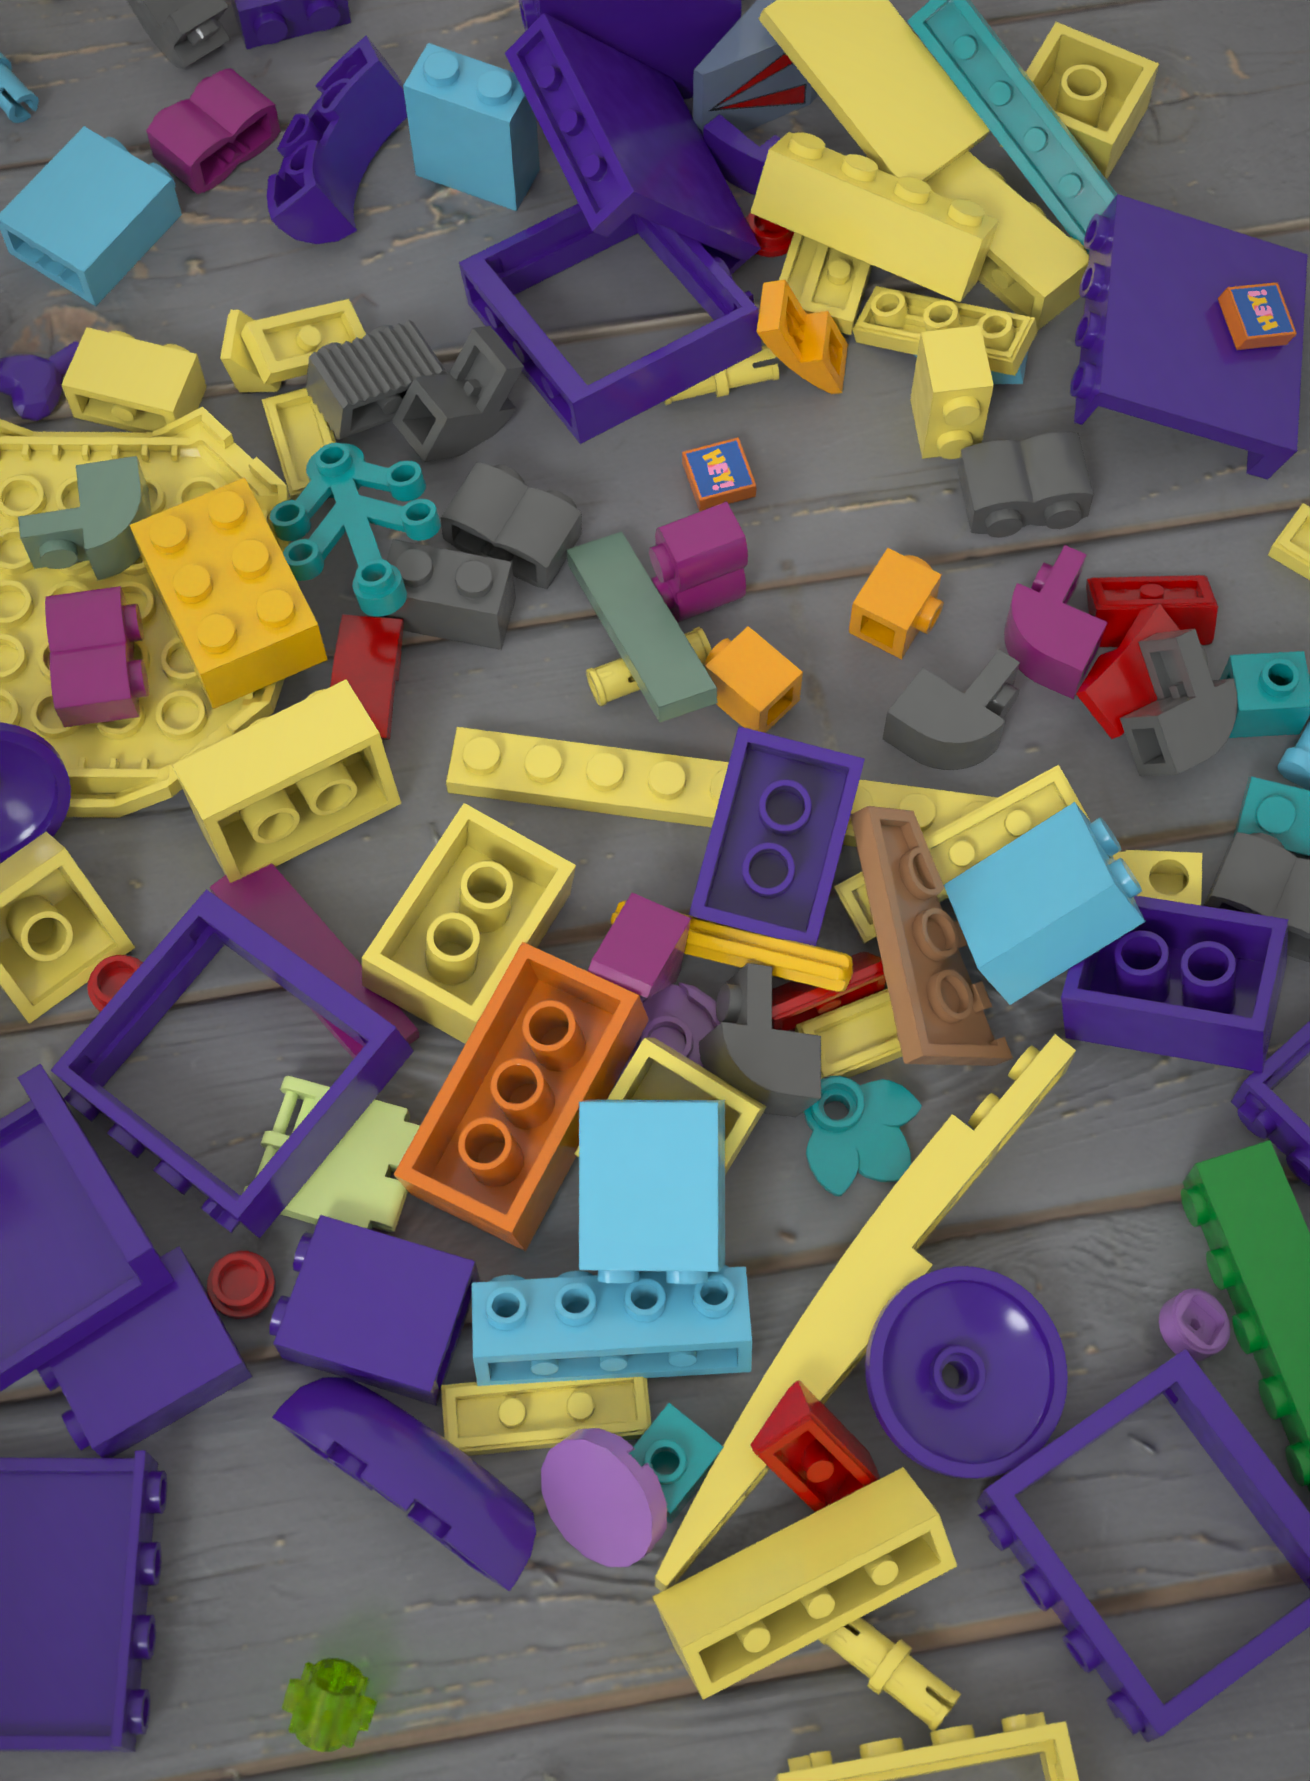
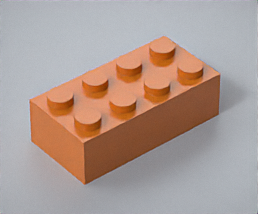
M522 942L393 1175L412 1196L526 1252L577 1156L574 1153L579 1147V1102L585 1100H607L649 1021L639 995Z

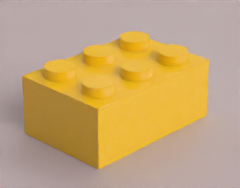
M245 477L129 525L147 571L213 709L328 660L318 623Z

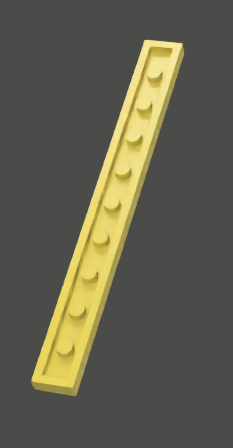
M457 727L446 785L448 793L712 828L729 762ZM860 779L851 814L866 806L914 811L923 836L926 837L998 797ZM850 816L843 845L857 847Z

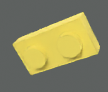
M346 299L249 321L245 324L240 335L264 385L307 375L309 356L314 351L317 352L323 346L333 342L343 344L345 341L351 343L356 337L362 339L366 333L350 300Z

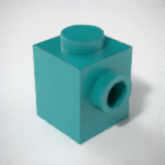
M1305 652L1230 655L1220 679L1234 678L1237 691L1236 720L1229 738L1300 734L1310 716V674H1308Z
M668 1403L633 1446L635 1449L629 1454L636 1459L640 1467L648 1463L657 1475L667 1503V1521L671 1524L699 1490L718 1454L724 1447L671 1403Z

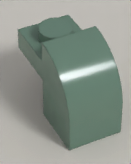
M137 456L76 465L80 507L18 517L20 539L34 569L44 567L64 569L73 566L76 562L90 561L97 580H102L121 573L139 559L141 554L129 525L152 515L148 486Z

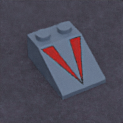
M756 0L694 69L693 120L702 136L703 126L719 114L744 133L808 106L818 96L817 92L759 20L763 9L776 0Z

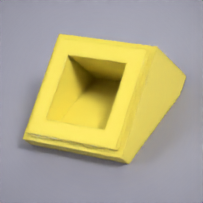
M230 310L220 359L239 392L278 391L282 381L264 385L240 335L245 324L249 321H254V319L240 310Z

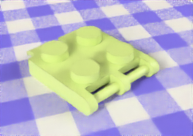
M292 1076L284 1077L280 1091L285 1096L273 1130L265 1131L260 1143L266 1149L256 1176L290 1137L285 1135L297 1099L304 1101L293 1132L330 1087ZM374 1099L280 1215L317 1225L320 1215L370 1230L374 1227L395 1232L408 1191L399 1180L390 1178L391 1172L396 1171L420 1125L409 1122L410 1114L407 1108Z

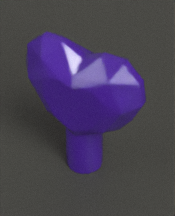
M72 342L49 358L33 354H16L0 359V392L12 397L13 409L22 419L38 421L51 415L63 392L61 385L62 377L67 373L79 342Z

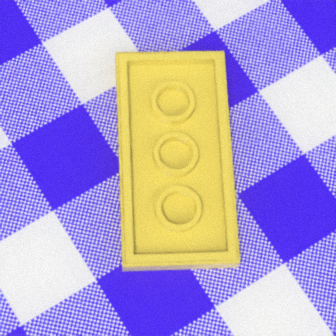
M776 0L763 9L759 17L760 22L867 157L878 165L879 170L898 178L907 176L926 182L984 140L989 134V128L889 0Z

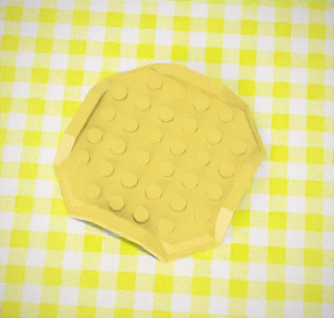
M203 406L153 432H34L0 419V722L17 725L38 734L59 753L67 770L71 785V799L66 817L120 818L172 798L183 789L172 764L190 756L195 750L213 745L247 728L254 721L269 717L274 713L284 679L220 707L212 708L141 556L134 564L121 573L106 579L97 580L90 561L76 562L73 566L64 569H51L47 567L34 569L20 539L19 516L80 507L76 465L137 456L149 490L151 515L245 477L283 553L291 541H283L277 537L270 520V513L277 504L290 500L287 485L257 457L252 459L234 442L232 433ZM121 586L128 605L138 604L140 609L144 639L143 641L134 642V660L143 659L148 677L149 696L139 698V717L64 728L54 709L45 597Z

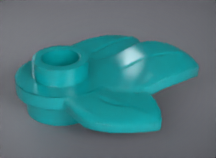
M843 1076L822 1078L821 1099L804 1110L806 1123L813 1131L806 1148V1158L809 1168L818 1183L829 1193L840 1197L849 1189L857 1173L865 1178L879 1182H898L912 1164L910 1149L899 1127L911 1121L921 1110L922 1105L917 1098L905 1087L890 1080L880 1079L859 1085L854 1080ZM833 1101L840 1102L846 1106L848 1115L839 1120L832 1119L826 1115L824 1111L825 1105Z

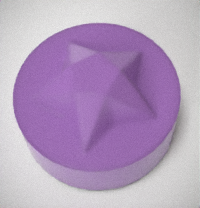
M1201 1289L1184 1290L1169 1299L1161 1308L1159 1314L1160 1331L1164 1341L1176 1355L1186 1349L1195 1362H1198L1218 1353L1227 1345L1230 1338L1228 1315L1221 1303L1208 1292Z

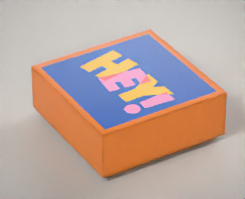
M1278 282L1227 287L1217 298L1236 350L1287 345L1297 334Z
M739 437L682 452V464L699 512L724 502L730 504L756 497V483Z

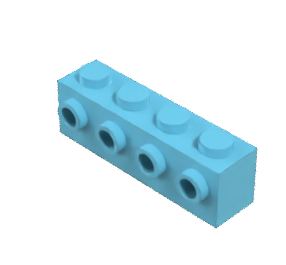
M725 1265L719 1272H708V1282L702 1284L667 1283L666 1271H639V1282L634 1283L598 1282V1275H592L585 1271H569L559 1275L557 1278L525 1279L517 1275H501L491 1279L489 1282H473L472 1336L477 1386L751 1372L752 1332L746 1266L728 1267Z

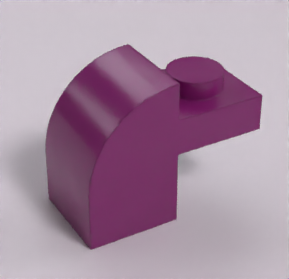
M1064 545L1054 566L1045 562L1042 564L1031 589L1019 583L1016 584L1005 623L1004 640L1009 656L1020 662L1018 669L1026 677L1074 700L1099 650L1107 622L1068 605L1078 586L1087 554Z

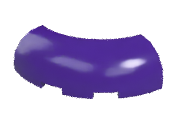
M367 36L363 37L348 50L317 83L316 88L322 95L307 115H294L277 148L284 158L278 174L275 173L268 178L267 206L271 221L295 240L311 244L337 242L357 231L354 221V203L361 179L382 144L407 118L404 84Z
M323 1377L300 1387L272 1416L274 1420L316 1455L328 1461L370 1491L374 1489L399 1509L407 1512L412 1504H414L407 1514V1517L476 1572L509 1592L513 1588L532 1554L536 1536L533 1511L501 1481L427 1425L388 1399L347 1377Z

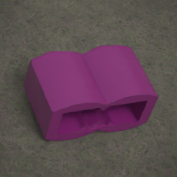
M227 68L200 81L189 99L181 100L160 110L153 118L146 132L153 157L196 194H201L224 181L240 162L250 160L263 152L277 138L281 130L276 104L232 68Z
M728 502L721 503L656 529V545L649 548V556L656 576L650 579L677 623L745 596L746 578L744 568L748 563L747 542Z
M121 586L46 596L45 616L50 649L51 689L54 709L64 728L139 717V698L149 696V685L143 659L134 660V642L143 641L144 639L142 618L138 604L128 605Z

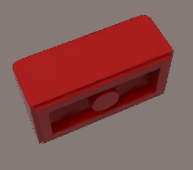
M1205 575L1094 577L1087 579L1088 612L1090 615L1107 622L1100 647H1119L1139 612L1159 603L1179 630L1195 629L1201 645L1211 644L1214 640L1218 604L1208 578Z
M859 952L852 955L853 975L846 990L842 992L790 981L773 988L772 1029L794 1032L797 1024L883 991L886 979L883 972L882 959L869 952Z
M799 1380L788 1388L750 1444L753 1452L814 1512L881 1479L869 1451Z

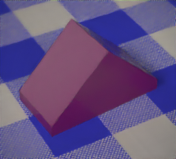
M631 893L592 958L587 971L645 998L651 997L677 981L682 967L691 918L635 893Z

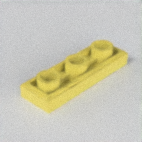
M875 286L853 327L857 343L917 355L920 334L923 331L981 325L990 371L1013 376L1016 375L1038 330L1034 317Z

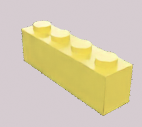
M788 132L769 149L750 212L958 302H961L977 283L999 223L998 219L986 215L985 210L972 201L965 199L950 200L931 192V187L922 180L907 176L898 178L879 170L878 165L867 157L856 154L845 156L826 148L824 141L817 136L803 132L794 134Z
M967 151L925 182L931 187V192L950 200L965 199L980 205L985 210L986 215L999 220L978 281L1016 314L1034 317L1037 330H1040L1081 297L1079 293L1080 283L1089 262L1087 250L1077 239L1068 237L1050 222L1040 207L1034 203L1027 202L1008 186L998 171L993 168H987Z
M902 1467L652 1597L674 1649L704 1700L957 1567L939 1513L905 1468Z

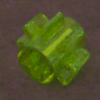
M326 1658L318 1661L315 1665L311 1662L305 1663L301 1679H290L281 1708L283 1710L293 1713L288 1731L295 1733L297 1739L303 1745L315 1751L332 1752L340 1749L343 1745L352 1748L358 1731L369 1730L377 1705L376 1700L365 1696L370 1680L368 1677L363 1676L358 1667L343 1659Z

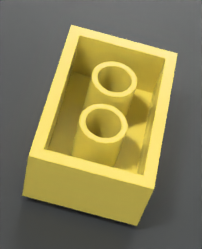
M347 679L327 689L318 690L310 694L305 700L270 717L258 719L247 728L213 745L201 747L190 756L172 764L202 834L230 883L271 863L276 867L402 804L380 733Z
M463 803L363 955L362 986L466 1044L521 943L524 942L537 948L569 898L576 865Z

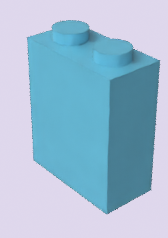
M428 43L403 85L416 176L517 211L540 170L536 116L514 72Z
M84 126L0 212V231L11 255L96 307L176 222L182 213L175 191L176 184L163 167L156 163L148 165L130 154L125 146L115 138L109 136L103 138Z
M1075 802L944 884L978 970L1009 1005L1145 922L1133 898L1142 892V888L1122 858L1115 861L1113 855L1122 850L1116 837L1101 817L1091 823Z
M725 1100L580 1101L579 1270H598V1282L603 1283L639 1282V1271H666L667 1283H707L708 1272H719L725 1266Z

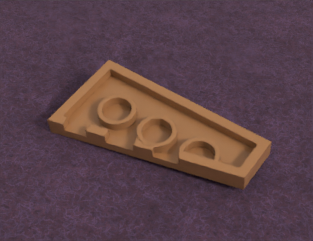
M866 806L851 814L857 852L864 876L870 912L874 922L883 972L887 982L904 1064L996 1066L1013 1059L1005 1037L994 1039L983 1010L992 1007L982 981L972 984L959 952L960 948L967 945L958 921L954 922L942 910L937 895L944 889V885L914 811Z

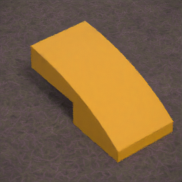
M785 279L763 283L757 334L773 354L801 378L829 394L842 393L848 344L829 311L806 314Z

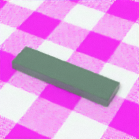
M619 532L566 549L569 568L659 723L718 703L717 687L624 534Z

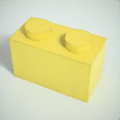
M981 325L923 331L920 334L910 401L922 459L933 457L957 459L960 458L962 449L982 443L994 385Z
M88 327L85 329L61 384L74 418L131 432H153L197 410L207 388L197 354L191 353L187 349L175 344H165L162 346L137 340L125 332L115 330L104 332Z

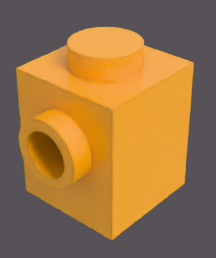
M887 548L852 603L848 633L902 660L918 632L921 631L929 634L940 616L944 601L938 599L937 596L942 574L932 570L930 565L919 557L913 555L904 556Z
M749 626L732 641L729 638L720 641L705 660V669L717 687L718 703L716 705L744 728L766 733L800 701L803 672Z

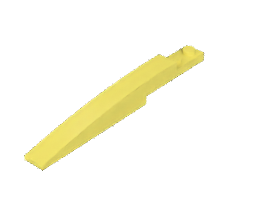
M1056 1034L1041 1051L1031 1045L1021 1055L1008 1074L1015 1082L1001 1099L995 1094L990 1093L983 1100L968 1121V1124L975 1130H972L953 1114L895 1184L844 1253L765 1373L724 1443V1448L720 1451L655 1576V1587L661 1592L679 1581L771 1470L753 1452L750 1444L788 1388L799 1380L825 1405L866 1355L874 1323L887 1302L906 1284L922 1275L930 1273L933 1265L916 1251L1067 1072L1076 1050Z

